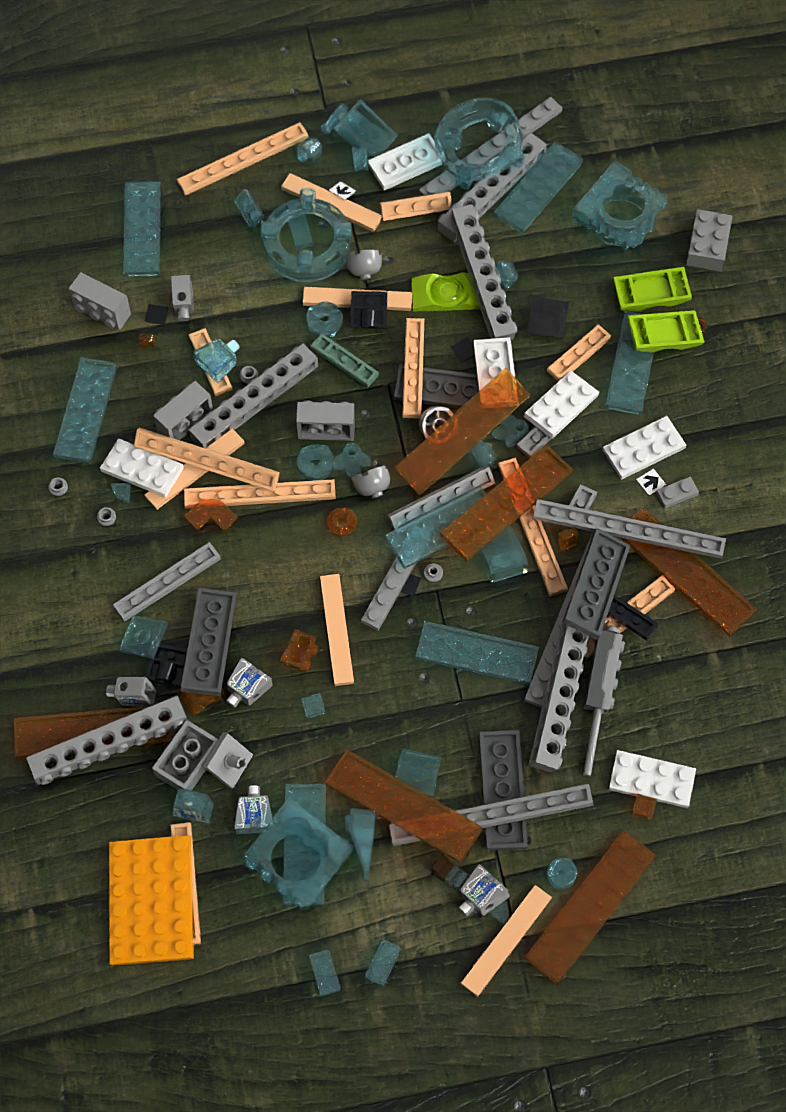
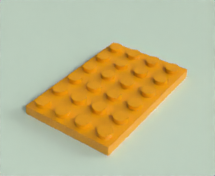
M190 835L109 842L111 966L194 959Z

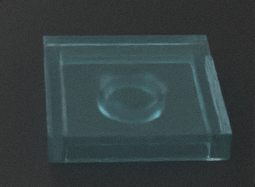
M133 615L119 650L122 653L154 659L168 623L163 620Z

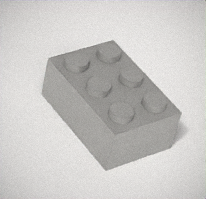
M697 209L686 266L722 272L732 215Z
M81 272L69 287L75 310L88 314L96 321L104 322L109 328H115L120 331L131 315L127 295Z
M196 381L186 385L180 394L173 396L168 404L159 408L153 415L157 433L177 440L184 438L189 433L193 423L199 422L208 412L213 411L210 394Z
M329 401L298 402L296 421L298 439L354 441V403H331Z
M186 720L153 766L154 775L188 796L206 771L203 764L218 739Z

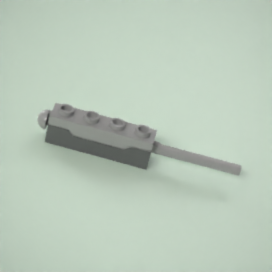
M612 625L608 626L605 631L602 630L600 637L595 640L583 705L584 710L594 712L583 775L591 777L601 715L606 714L614 705L615 698L612 697V692L617 688L618 679L615 676L616 671L619 672L621 667V660L618 659L619 654L623 653L625 642L622 641L623 635L619 634L618 628Z

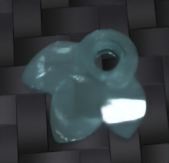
M500 414L497 416L501 425L492 432V436L497 440H505L506 447L517 445L521 437L527 435L529 427L524 420H517L512 414Z
M353 443L346 445L343 453L337 455L334 459V470L345 469L346 474L350 478L360 474L362 467L368 468L371 466L369 455L361 452L360 447ZM355 452V455H349V453Z

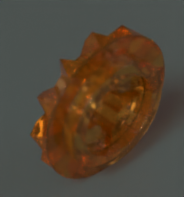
M337 507L334 511H330V515L327 518L328 528L336 535H348L357 527V515H355L352 509ZM344 517H346V523L342 522L338 525V518L343 519Z

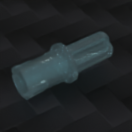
M340 103L336 110L329 114L327 121L320 127L321 130L329 135L333 128L340 124V120L348 111V107L344 103Z

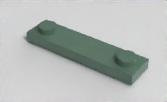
M322 333L310 345V349L367 388L379 376L378 371Z

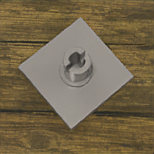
M223 732L203 767L227 787L234 788L253 754L228 733Z

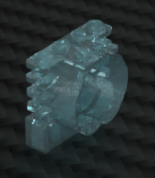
M614 161L574 207L572 218L589 229L594 227L596 235L610 245L623 246L625 250L629 246L635 248L637 244L640 245L643 242L646 233H650L654 229V220L658 212L664 210L668 203L666 201L667 194L659 193L658 188H651L649 186L650 183H643L640 177L637 176L635 178L632 176L630 169ZM613 200H624L635 204L643 212L635 219L622 221L609 216L604 210V206Z
M288 798L275 814L274 819L243 855L244 865L250 870L256 869L260 872V877L264 881L274 883L277 886V891L282 895L286 896L288 894L292 897V902L301 909L303 907L308 909L319 893L325 888L326 884L333 878V875L339 871L353 853L354 847L292 799ZM289 835H298L302 838L306 847L318 850L320 864L312 877L301 881H291L276 874L272 867L271 854L274 846L282 838Z

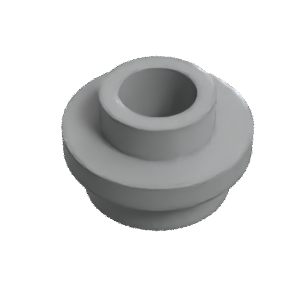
M246 366L240 372V379L246 384L252 379L258 378V371L252 366Z
M59 477L52 479L49 483V491L55 496L65 494L68 489L67 482Z
M102 508L97 514V520L103 526H110L116 520V513L111 508Z
M429 564L424 569V576L430 582H437L443 577V569L438 564ZM431 570H436L437 573H436V574H431L430 571H431Z

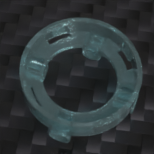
M476 98L465 101L455 106L442 118L435 132V148L444 168L455 176L457 185L463 189H470L474 180L493 177L509 166L520 168L524 163L525 154L521 150L523 134L518 118L513 109L500 100ZM478 111V113L473 114V115H470V116H468V117H466V118H464V119L461 120V118H462L463 116H465V115H467V114H469V113ZM487 121L489 127L494 131L501 132L504 129L506 132V143L502 151L494 159L482 164H468L461 161L455 155L454 149L458 150L461 147L463 141L461 132L466 127L477 122ZM511 123H513V126L515 128V134L511 126ZM444 151H446L449 161L445 158Z
M302 188L299 199L282 204L272 212L267 221H261V237H263L266 258L270 265L286 278L301 282L325 279L336 273L346 262V254L350 253L351 222H348L344 214L331 203L316 199V191L313 188ZM301 214H314L324 218L330 223L334 231L332 245L325 253L314 257L313 253L309 250L299 251L297 257L289 254L282 247L279 240L281 228L289 219ZM276 252V254L286 263H280L277 259H275L272 256V254ZM337 253L340 255V257L330 265L326 264V262L331 260Z

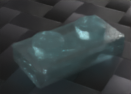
M243 189L234 202L247 225L254 228L264 215L250 191Z
M382 939L365 974V978L384 987L399 956L401 947Z
M329 949L309 955L320 997L341 991Z

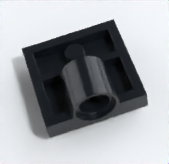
M351 291L350 327L387 329L388 292Z
M533 297L527 333L563 339L569 302Z
M154 642L145 677L153 683L181 688L188 649Z

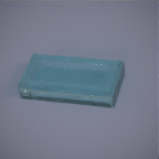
M305 213L288 217L296 250L313 246Z

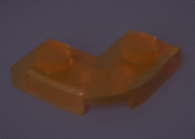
M215 499L200 501L184 515L197 531L211 518L223 531H226L238 520V517L221 500Z

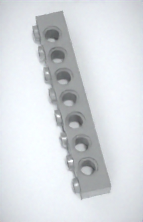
M532 133L527 137H523L517 147L512 148L504 159H500L492 170L487 171L481 181H477L469 192L467 191L463 194L458 203H454L446 214H442L439 217L438 231L452 242H455L457 238L450 220L452 209L473 204L474 210H477L480 218L546 155L547 144Z
M473 204L453 208L450 220L490 339L510 337V340H513L517 332V326L515 322H512L511 308L507 306L505 301V291L501 290L500 276L495 272V262L490 257L489 244L484 240V229L479 225L478 212L474 210ZM480 272H485L488 275H482ZM491 304L498 305V308L493 307ZM497 320H502L504 324L498 323Z
M304 344L293 348L290 354L280 358L271 368L265 369L262 375L252 379L243 389L237 390L230 399L224 400L218 408L208 412L202 420L193 423L189 429L190 438L197 446L207 448L232 428L233 430L237 429L318 367V358Z
M564 622L561 624L528 765L549 773L558 770L562 764L561 753L566 746V731H568L571 725L569 718L575 707L574 696L579 689L578 679L584 668L582 661L588 650L586 646L587 640L590 638L589 635ZM572 635L576 636L577 642L574 641ZM568 653L573 656V660L569 658ZM564 671L568 673L569 679L565 677ZM560 689L563 690L565 697L561 696ZM555 708L560 710V716L557 715ZM551 726L555 728L556 735L552 733ZM547 745L551 747L552 753L547 751Z
M175 696L26 758L38 785L48 784L53 778L67 776L77 768H86L94 761L106 760L111 754L116 752L123 753L129 749L128 747L142 745L148 739L161 737L172 729L178 730L183 726L187 718L178 696ZM163 716L170 717L166 722L160 721ZM146 723L151 724L148 729L141 728ZM126 731L132 732L129 737H123V734ZM113 739L110 745L104 744L105 740ZM87 747H95L92 752H85ZM70 754H75V755H76L73 760H71V761L66 760V758H67L68 755H70ZM56 762L54 768H47L49 763Z

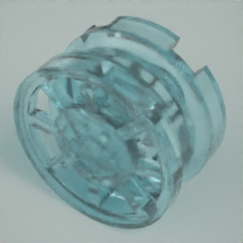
M361 146V148L351 147L354 172H359L361 169L364 171L369 170L366 146Z
M567 858L552 861L547 872L550 885L559 890L570 888L577 876V868Z

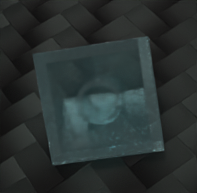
M402 749L394 787L434 795L442 757Z

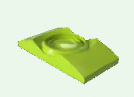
M684 267L613 277L620 309L624 311H643L655 306L671 307L692 300Z
M432 273L412 278L413 312L481 310L469 273H459L452 276Z
M695 310L630 315L627 317L635 349L638 351L656 352L671 348L683 350L705 343Z

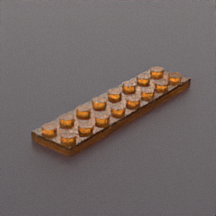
M505 367L394 468L420 496L531 395Z
M548 445L544 446L440 533V537L467 562L533 507L537 499L541 500L571 475L573 469Z
M645 508L632 518L663 525ZM621 538L624 542L631 545L630 547L663 575L729 637L757 611V608L695 553Z
M153 705L14 718L16 759L29 757ZM163 716L160 721L166 722L170 717ZM146 723L141 728L148 729L151 724ZM175 730L167 731L165 735L158 738H150L142 745H133L128 748L170 744L175 737ZM126 731L123 737L131 736L132 732ZM113 739L105 740L104 744L110 745ZM87 747L85 752L93 751L95 747Z
M348 749L325 781L329 787L459 863H462L483 830L480 825Z
M623 830L527 953L525 959L556 984H559L657 855Z

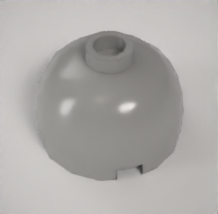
M360 250V253L356 255L354 252L347 253V268L354 276H360L361 280L371 279V275H375L382 266V253L378 250Z
M429 407L420 416L419 430L423 437L432 443H446L456 433L457 418L446 407Z
M387 466L377 467L351 478L356 490L361 495L372 496V499L382 496V491L387 489L390 484Z

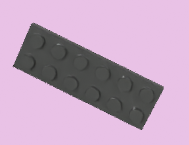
M399 364L394 400L403 401L404 365ZM423 368L422 404L504 414L505 407L481 408L477 374Z
M598 528L594 531L562 622L596 640L600 637L631 545Z
M198 588L181 684L182 692L220 697L237 593Z
M519 730L479 732L484 805L524 797ZM526 819L485 828L487 851L528 848Z

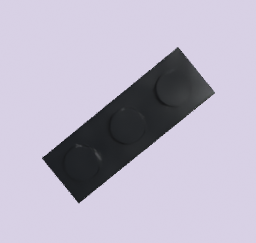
M616 595L613 596L607 615L647 641L657 629L659 623Z

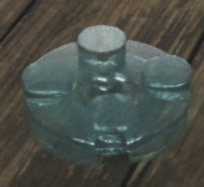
M324 301L319 302V305L310 307L306 316L309 331L318 336L321 333L329 337L335 336L343 324V315L338 306ZM327 316L328 321L322 322L320 318Z
M313 444L303 447L297 458V467L300 474H303L311 481L326 479L335 466L334 455L326 445ZM318 459L321 462L318 463V466H314V463H311V461Z

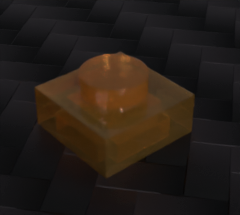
M576 527L558 533V545L561 550L579 545V534Z
M637 793L632 815L652 820L657 799Z

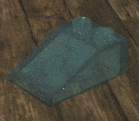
M361 99L352 106L333 128L346 142L371 158L382 155L398 136Z
M508 521L472 532L491 583L527 572V558Z
M351 808L350 815L346 814V832L349 833V840L364 881H369L376 813L372 810Z

